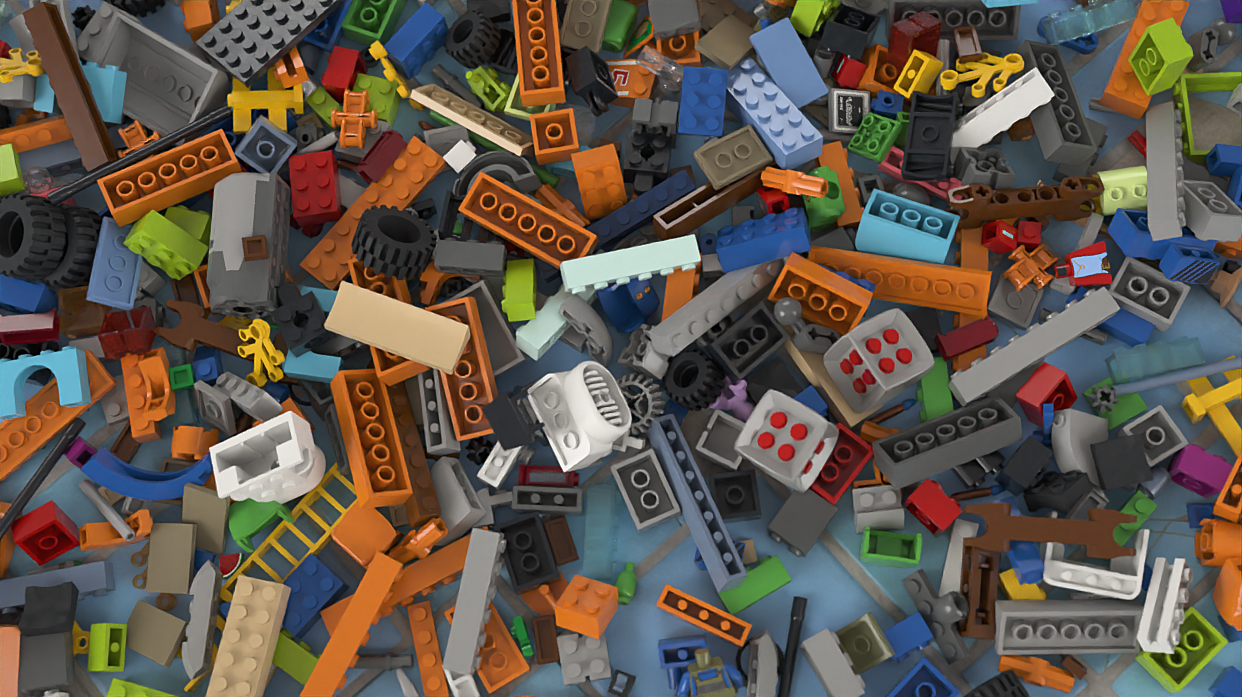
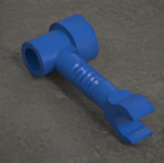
M1043 404V431H1032V437L1046 447H1052L1053 404Z

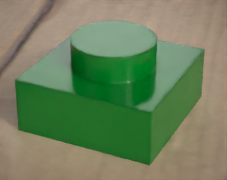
M191 364L168 368L171 389L174 392L194 388L196 382Z

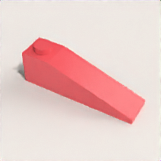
M894 146L891 147L882 164L879 163L877 170L906 184H918L928 193L948 201L947 192L949 190L961 187L962 181L956 178H950L949 183L904 180L901 175L904 151ZM961 195L953 196L956 200H961L963 197Z

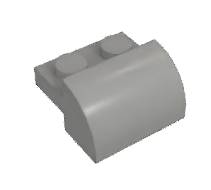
M892 484L851 489L856 535L863 534L865 526H869L870 530L892 531L904 528V509L901 505L900 488L896 490Z

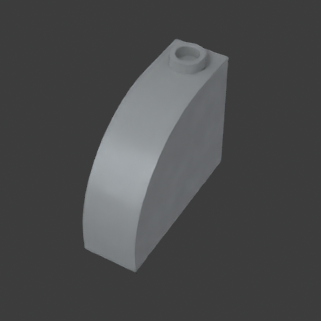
M1071 408L1053 411L1052 448L1062 473L1069 471L1087 473L1092 487L1101 489L1090 444L1108 440V419Z
M443 456L432 467L430 475L441 510V515L438 518L442 519L448 528V534L435 545L448 546L464 535L486 512L459 460Z

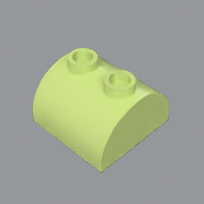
M517 73L504 110L505 114L530 121V115L555 111L556 104L523 107L520 96L519 75Z
M1144 165L1097 172L1098 179L1102 180L1105 188L1104 193L1100 196L1102 216L1115 215L1117 208L1148 210L1147 170Z

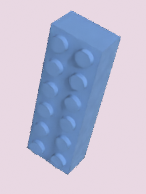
M751 57L741 60L728 72L725 105L744 127L749 124L751 125L773 160L782 170H792L822 155L823 136Z

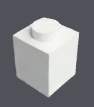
M461 139L443 158L459 174L470 161L477 157L474 153L477 149L468 140L464 142Z

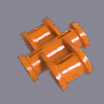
M346 89L344 92L343 111L332 109L331 124L334 129L341 126L340 146L342 149H346V147L364 149L366 127H371L372 129H377L378 127L377 110L368 112L370 101L368 90L351 92L349 89Z
M136 119L134 124L125 129H118L120 136L128 147L125 151L120 150L118 155L122 158L160 139L161 136L157 131H154L153 135L148 137L145 129ZM155 153V154H153V155H151V156H149V157L143 159L142 161L147 160V159H149V158H152V157L158 155V153Z
M1045 243L1041 244L1030 254L1025 250V246L1021 245L1008 257L1015 264L1002 277L1004 279L1007 278L1016 287L1015 291L1017 293L1032 281L1040 291L1053 280L1054 276L1049 275L1047 271L1060 258L1058 256L1054 257L1046 248Z

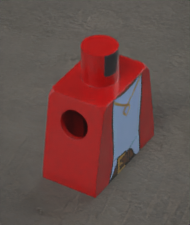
M1105 241L1065 255L1066 264L1054 266L1056 278L1069 277L1070 286H1108L1113 284Z

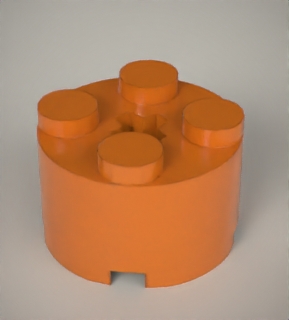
M174 426L171 448L172 458L184 461L200 460L210 452V447L219 444L220 430L211 428L210 431H206L204 427Z
M1204 518L1199 525L1203 527L1201 532L1196 531L1194 540L1196 558H1201L1202 561L1198 562L1200 565L1222 568L1227 559L1234 556L1242 557V525L1231 521Z

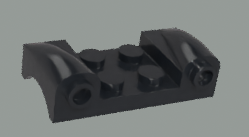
M502 25L500 28L501 39L499 40V46L486 64L488 67H492L503 74L517 76L518 63L515 28ZM561 47L566 96L572 80L566 71L567 63L565 58L577 50Z
M918 91L913 92L901 175L904 180L949 183L950 178H954L955 164L951 163L950 155L955 121H958L959 116L964 114V103H961L958 92L942 96L928 95Z

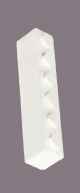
M1036 67L955 122L950 155L952 164H954L960 147L977 148L981 144L990 142L993 136L1001 131L1008 130L1014 122L1020 118L1027 117L1032 110L1038 106L1045 105L1055 96Z

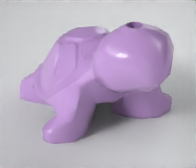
M725 375V379L722 380L725 385L720 390L722 394L720 397L717 396L715 398L716 402L714 404L710 403L709 407L712 409L732 410L734 418L746 423L755 409L754 405L746 401L747 382L745 380L731 382Z

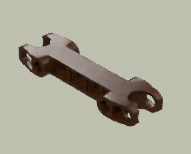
M1084 176L1066 177L1062 180L1061 185L992 190L985 184H970L953 188L947 192V199L951 208H947L944 211L960 216L957 228L962 229L979 228L985 220L1052 215L1053 218L1059 221H1072L1090 217L1092 212L1096 213L1097 208L1094 199L1091 198L1101 196L1105 188L1101 179ZM1088 184L1095 185L1098 189L1088 190L1085 186ZM961 195L965 200H956L953 196ZM1080 205H1087L1090 210H1082Z
M167 300L165 305L171 311L181 315V322L174 329L156 327L154 330L156 336L171 343L174 347L188 352H194L198 343L254 363L255 353L243 358L238 352L239 345L245 342L248 344L256 343L254 338L243 341L239 336L238 330L207 320L211 312L207 308L191 302ZM276 334L272 344L275 350H280L284 357H287V344L282 334ZM263 363L262 372L265 374L268 380H271L269 378L268 371ZM282 363L277 365L283 372ZM284 372L283 378L277 381L280 384L301 386L298 379L289 378Z
M988 502L978 505H964V513L977 514L985 520L986 530L980 537L963 538V545L977 547L985 551L1010 552V540L1087 545V557L1113 559L1123 556H1136V549L1120 546L1116 543L1113 536L1114 529L1119 524L1137 523L1136 515L1109 509H1088V520L1011 516L1012 504Z

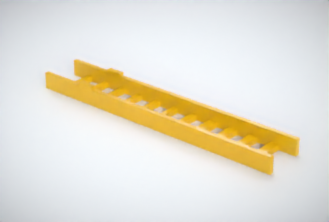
M337 462L323 476L320 483L313 490L309 491L291 511L295 521L305 511L326 531L325 534L314 544L293 524L295 521L288 523L286 520H283L221 587L219 604L222 600L226 603L232 602L233 594L231 590L236 586L238 576H246L256 563L277 583L282 584L310 553L317 556L332 539L330 537L331 532L358 500L356 498L345 509L324 490L336 477L357 496L355 486L343 475H340ZM321 496L342 514L331 527L308 507ZM288 528L310 548L300 561L277 542ZM272 546L294 565V568L284 579L261 559ZM218 614L216 626L223 632L226 620ZM186 635L182 642H185L188 639ZM181 643V645H180V647H179V649H178V651H177V653H176V655H177L181 660H182V643ZM215 643L213 644V657L211 658L210 669L203 675L191 680L183 688L186 692H193L213 670L219 650Z

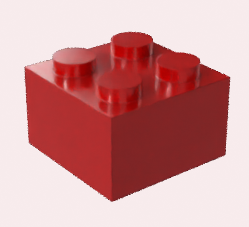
M334 46L333 52L328 56V67L326 72L324 71L322 74L321 83L326 92L339 104H344V92L346 89H349L351 92L353 91L358 73L367 74L368 69L360 52Z
M1043 362L1033 372L1030 379L1020 387L1015 395L1028 421L1043 428V404H1053V411L1069 409L1078 399L1067 373L1046 362Z
M927 478L907 498L902 506L937 538L963 510L960 509L961 505L952 496L948 497L942 492L943 488L937 481H931Z
M52 500L15 520L11 525L14 542L40 567L80 545L77 525Z

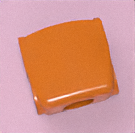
M357 500L346 512L341 522L333 529L330 537L367 570L377 551L388 555L389 550L403 540L404 534L400 530L395 531L390 522L375 508L360 509Z
M1234 556L1225 561L1216 580L1212 597L1223 619L1239 631H1242V557Z

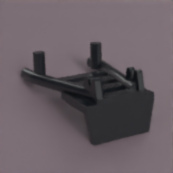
M450 190L446 191L438 229L440 240L454 238L457 241L466 242V240L470 239L473 221L464 217L461 236L453 233L457 214H461L458 209L466 196L455 195ZM480 226L478 241L480 243H487L489 230ZM498 235L496 236V242L504 245L505 239ZM511 251L507 253L506 262L529 259V257L518 256L516 251Z
M535 381L524 387L515 386L513 393L511 391L501 393L482 409L503 451L533 444L537 441L545 447L550 445L545 432L541 433L539 431L545 427L544 422L535 425L522 401L523 398L529 395L527 390L536 383Z

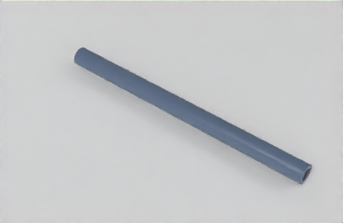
M1242 356L1111 386V390H1116L1114 395L1117 397L1242 368Z

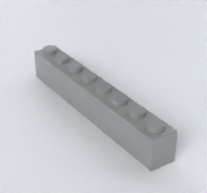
M1173 101L1149 106L1146 109L1148 227L1153 241L1181 237L1182 226H1186L1184 212H1181L1185 210L1183 196L1181 197V195H1185L1184 185L1180 181L1184 180L1183 169L1180 166L1183 165L1181 153L1183 146L1180 137L1182 136V129L1179 123L1182 122L1180 110H1175Z
M789 256L725 274L648 332L655 351L675 356L779 276Z
M1105 287L1099 290L1093 288L1083 295L1085 298L1078 302L1075 299L1065 306L1066 310L1060 314L1058 311L1050 314L1046 318L1047 321L1042 325L1039 323L1032 325L1027 329L1028 333L1021 337L1018 334L1008 341L1009 345L1006 347H996L989 352L990 356L984 360L981 357L970 364V369L965 372L962 369L955 372L951 376L952 380L949 382L948 387L962 407L968 406L1113 317L1121 308Z

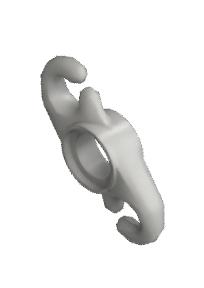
M398 668L396 674L404 696L422 697L415 684L407 678L404 670Z

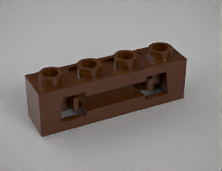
M963 545L960 594L967 600L969 610L967 625H965L966 617L960 619L957 624V630L961 637L994 640L996 633L995 600H998L997 587L1000 583V577L998 576L999 563L1001 561L1000 551H985L977 547ZM970 555H972L971 570H969Z

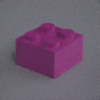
M1188 444L1174 453L1166 471L1171 476L1170 481L1207 499L1222 491L1233 465L1227 463V460L1221 456L1204 452L1205 449L1199 445Z

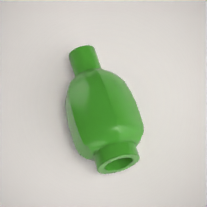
M626 562L625 570L620 572L614 586L618 587V602L620 605H628L635 595L637 578L633 573L635 564L632 562Z

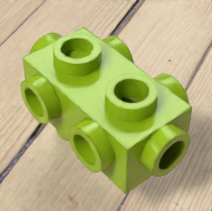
M479 66L473 71L466 73L467 82L472 87L471 91L477 97L482 98L484 101L483 105L489 111L504 112L512 90L511 87L497 79L499 74L492 67Z

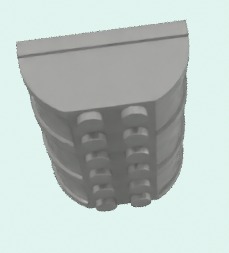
M118 11L115 12L92 61L93 63L100 64V68H105V64L118 66V71L127 73L122 113L134 120L138 119L141 124L153 131H157L163 137L223 106L229 93V79L223 71ZM87 80V82H88V84H89V87H90V89H91V92H92L91 85H90L89 81ZM213 125L175 144L181 146L185 143L193 141L200 135H202L204 132H206L208 129H210Z

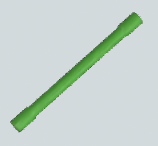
M431 110L429 117L442 125H458L457 122ZM467 128L469 139L489 151H509ZM528 161L542 183H548L553 189L557 187L560 181L558 176Z

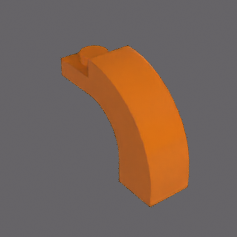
M434 259L420 277L423 287H426V289H422L420 294L421 304L424 309L434 306L440 289L445 282L453 277L466 276L480 280L481 276L439 273L434 266Z
M164 347L142 352L138 364L147 388V403L143 416L145 421H159L170 414H174L176 410V392L171 389L168 368L171 367Z
M149 509L139 510L130 517L123 519L136 533L135 538L131 541H126L110 522L86 523L79 528L81 551L116 548L149 539L153 526L152 518L149 516Z

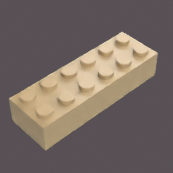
M238 576L206 697H263L291 587L256 578Z

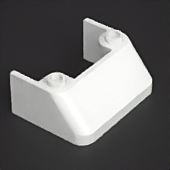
M1046 512L1044 518H1057L1058 513ZM1138 529L1134 533L1132 548L1136 549V556L1113 558L1110 561L1109 568L1063 559V544L1040 542V558L1045 567L1043 580L1054 586L1121 599H1134L1139 595L1150 530Z

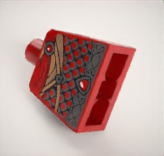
M767 186L756 189L763 217L772 213L776 214L775 211L783 213L790 209L788 196L785 192H782V189Z

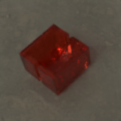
M922 11L910 16L909 19L905 18L893 23L886 62L902 72L914 49L929 53L936 58L942 21Z
M150 306L129 311L135 328L131 327L126 310L105 314L97 337L106 359H121L127 353H130V355H144L151 352L156 336L154 330L157 326Z

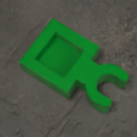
M521 615L512 618L513 625H510L513 638H518L525 658L534 656L524 618Z

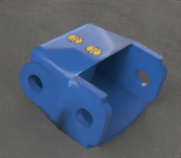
M633 278L627 284L617 285L614 282L609 283L607 288L596 290L597 298L605 315L620 333L634 332L648 320L660 305V299L649 279L639 281L638 278Z

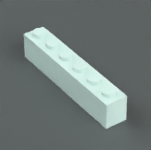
M694 234L563 261L560 265L566 293L572 291V294L575 295L586 292V288L590 287L599 290L607 288L609 283L616 282L617 285L629 283L630 279L638 278L641 281L652 278V274L670 275L674 273V270L682 268V271L693 270L696 268L695 265L701 261Z
M600 249L595 255L606 252ZM564 283L560 286L558 293L554 297L550 296L546 300L544 307L540 311L536 310V319L530 320L526 325H521L516 332V346L536 361L571 326L558 313L561 304L572 294V291L566 293ZM594 287L586 288V292L578 294L589 305L597 299Z

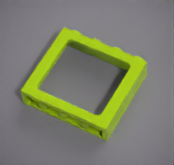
M1242 72L1181 74L1172 86V94L1176 98L1175 110H1180L1182 122H1179L1182 129L1181 140L1183 150L1181 153L1193 163H1207L1205 156L1211 150L1195 151L1187 93L1234 91L1242 82Z

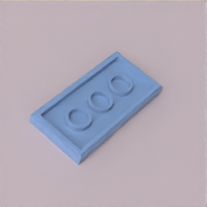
M788 17L749 37L771 80L798 109L829 93Z
M106 216L102 219L86 300L132 311L143 256L130 251L123 242L134 224H127L119 228L115 219Z

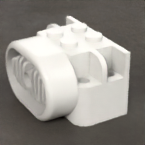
M584 361L570 371L549 373L527 390L529 393L527 397L539 422H544L545 424L543 430L564 472L600 465L602 463L600 458L606 457L612 452V442L626 433L631 426V412L616 380L604 366L597 362Z
M288 411L209 448L218 496L221 499L230 495L236 501L251 498L257 502L275 500L283 504L313 490L320 483L326 469L324 453L314 444L310 424L292 411Z

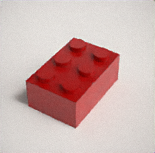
M332 150L289 156L293 217L299 226L338 221L343 214L338 162Z
M840 422L836 425L839 431L837 442L818 476L809 487L810 490L833 506H835L873 456L872 446Z

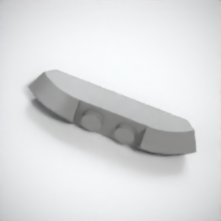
M210 560L196 574L189 595L194 596V600L191 601L189 607L191 620L186 628L188 641L182 642V660L191 680L203 675L210 669L223 574Z
M768 628L755 635L749 643L747 697H775L776 684L778 682L776 669L779 667V656L775 641Z

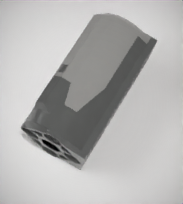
M235 173L223 178L214 187L206 281L210 290L209 303L212 312L232 317L260 319L261 317L272 316L271 311L282 306L277 296V290L282 284L286 283L292 194L291 188L277 173ZM265 235L268 259L245 261L242 237Z

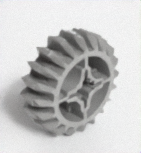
M631 373L630 376L625 374L622 376V379H616L631 414L633 413L641 419L639 422L632 420L629 429H631L633 434H639L640 431L642 433L648 432L647 428L651 429L653 418L659 417L658 414L665 412L660 408V405L666 403L663 400L660 401V397L664 393L657 392L660 385L653 384L654 379L651 377L646 379L645 374H640L639 376L637 373ZM636 385L644 392L637 394L630 389V386Z

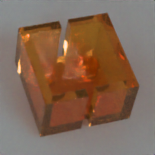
M89 286L58 290L59 309L63 311L59 313L60 332L70 339L113 333V316L109 312L112 310V306L86 300Z

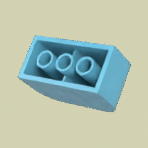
M873 189L861 217L855 246L858 252L943 265L960 216Z

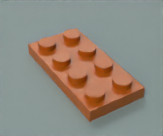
M490 599L488 609H491V617L489 623H485L483 632L486 633V640L484 646H480L478 656H481V663L477 673L489 694H492L531 669ZM456 605L443 612L450 625H452Z

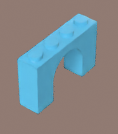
M86 62V66L81 65L84 75L91 85L92 94L103 121L121 124L127 73L118 71V66L105 64V68H100V64ZM45 71L43 75L37 77L34 110L63 114L57 104V97L49 84V78Z
M302 286V296L313 291L328 317L338 291ZM288 348L287 357H285V361L282 363V369L289 378L330 383L338 371L345 370L346 363L341 357L320 355L311 351L296 358Z
M66 346L62 348V351L58 352L46 350L41 351L40 355L37 356L31 354L20 355L17 360L0 359V419L9 420L26 416L24 385L32 373L43 368H49L57 378L61 406L72 408L92 404L85 351L77 349L76 346Z

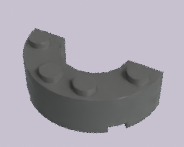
M496 150L484 153L470 161L463 168L464 172L460 178L456 179L453 193L459 196H466L480 172L501 183L505 182V180L509 183H514L522 194L542 188V183L524 157L515 155L511 151Z

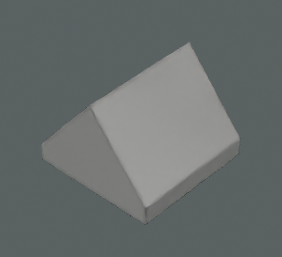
M126 496L120 513L131 516L139 510H145L149 500Z

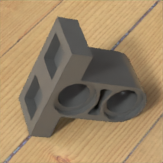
M812 35L809 38L806 51L809 57L813 59L812 62L821 78H826L832 67L836 66L842 53L826 50L824 46L820 45L822 37Z

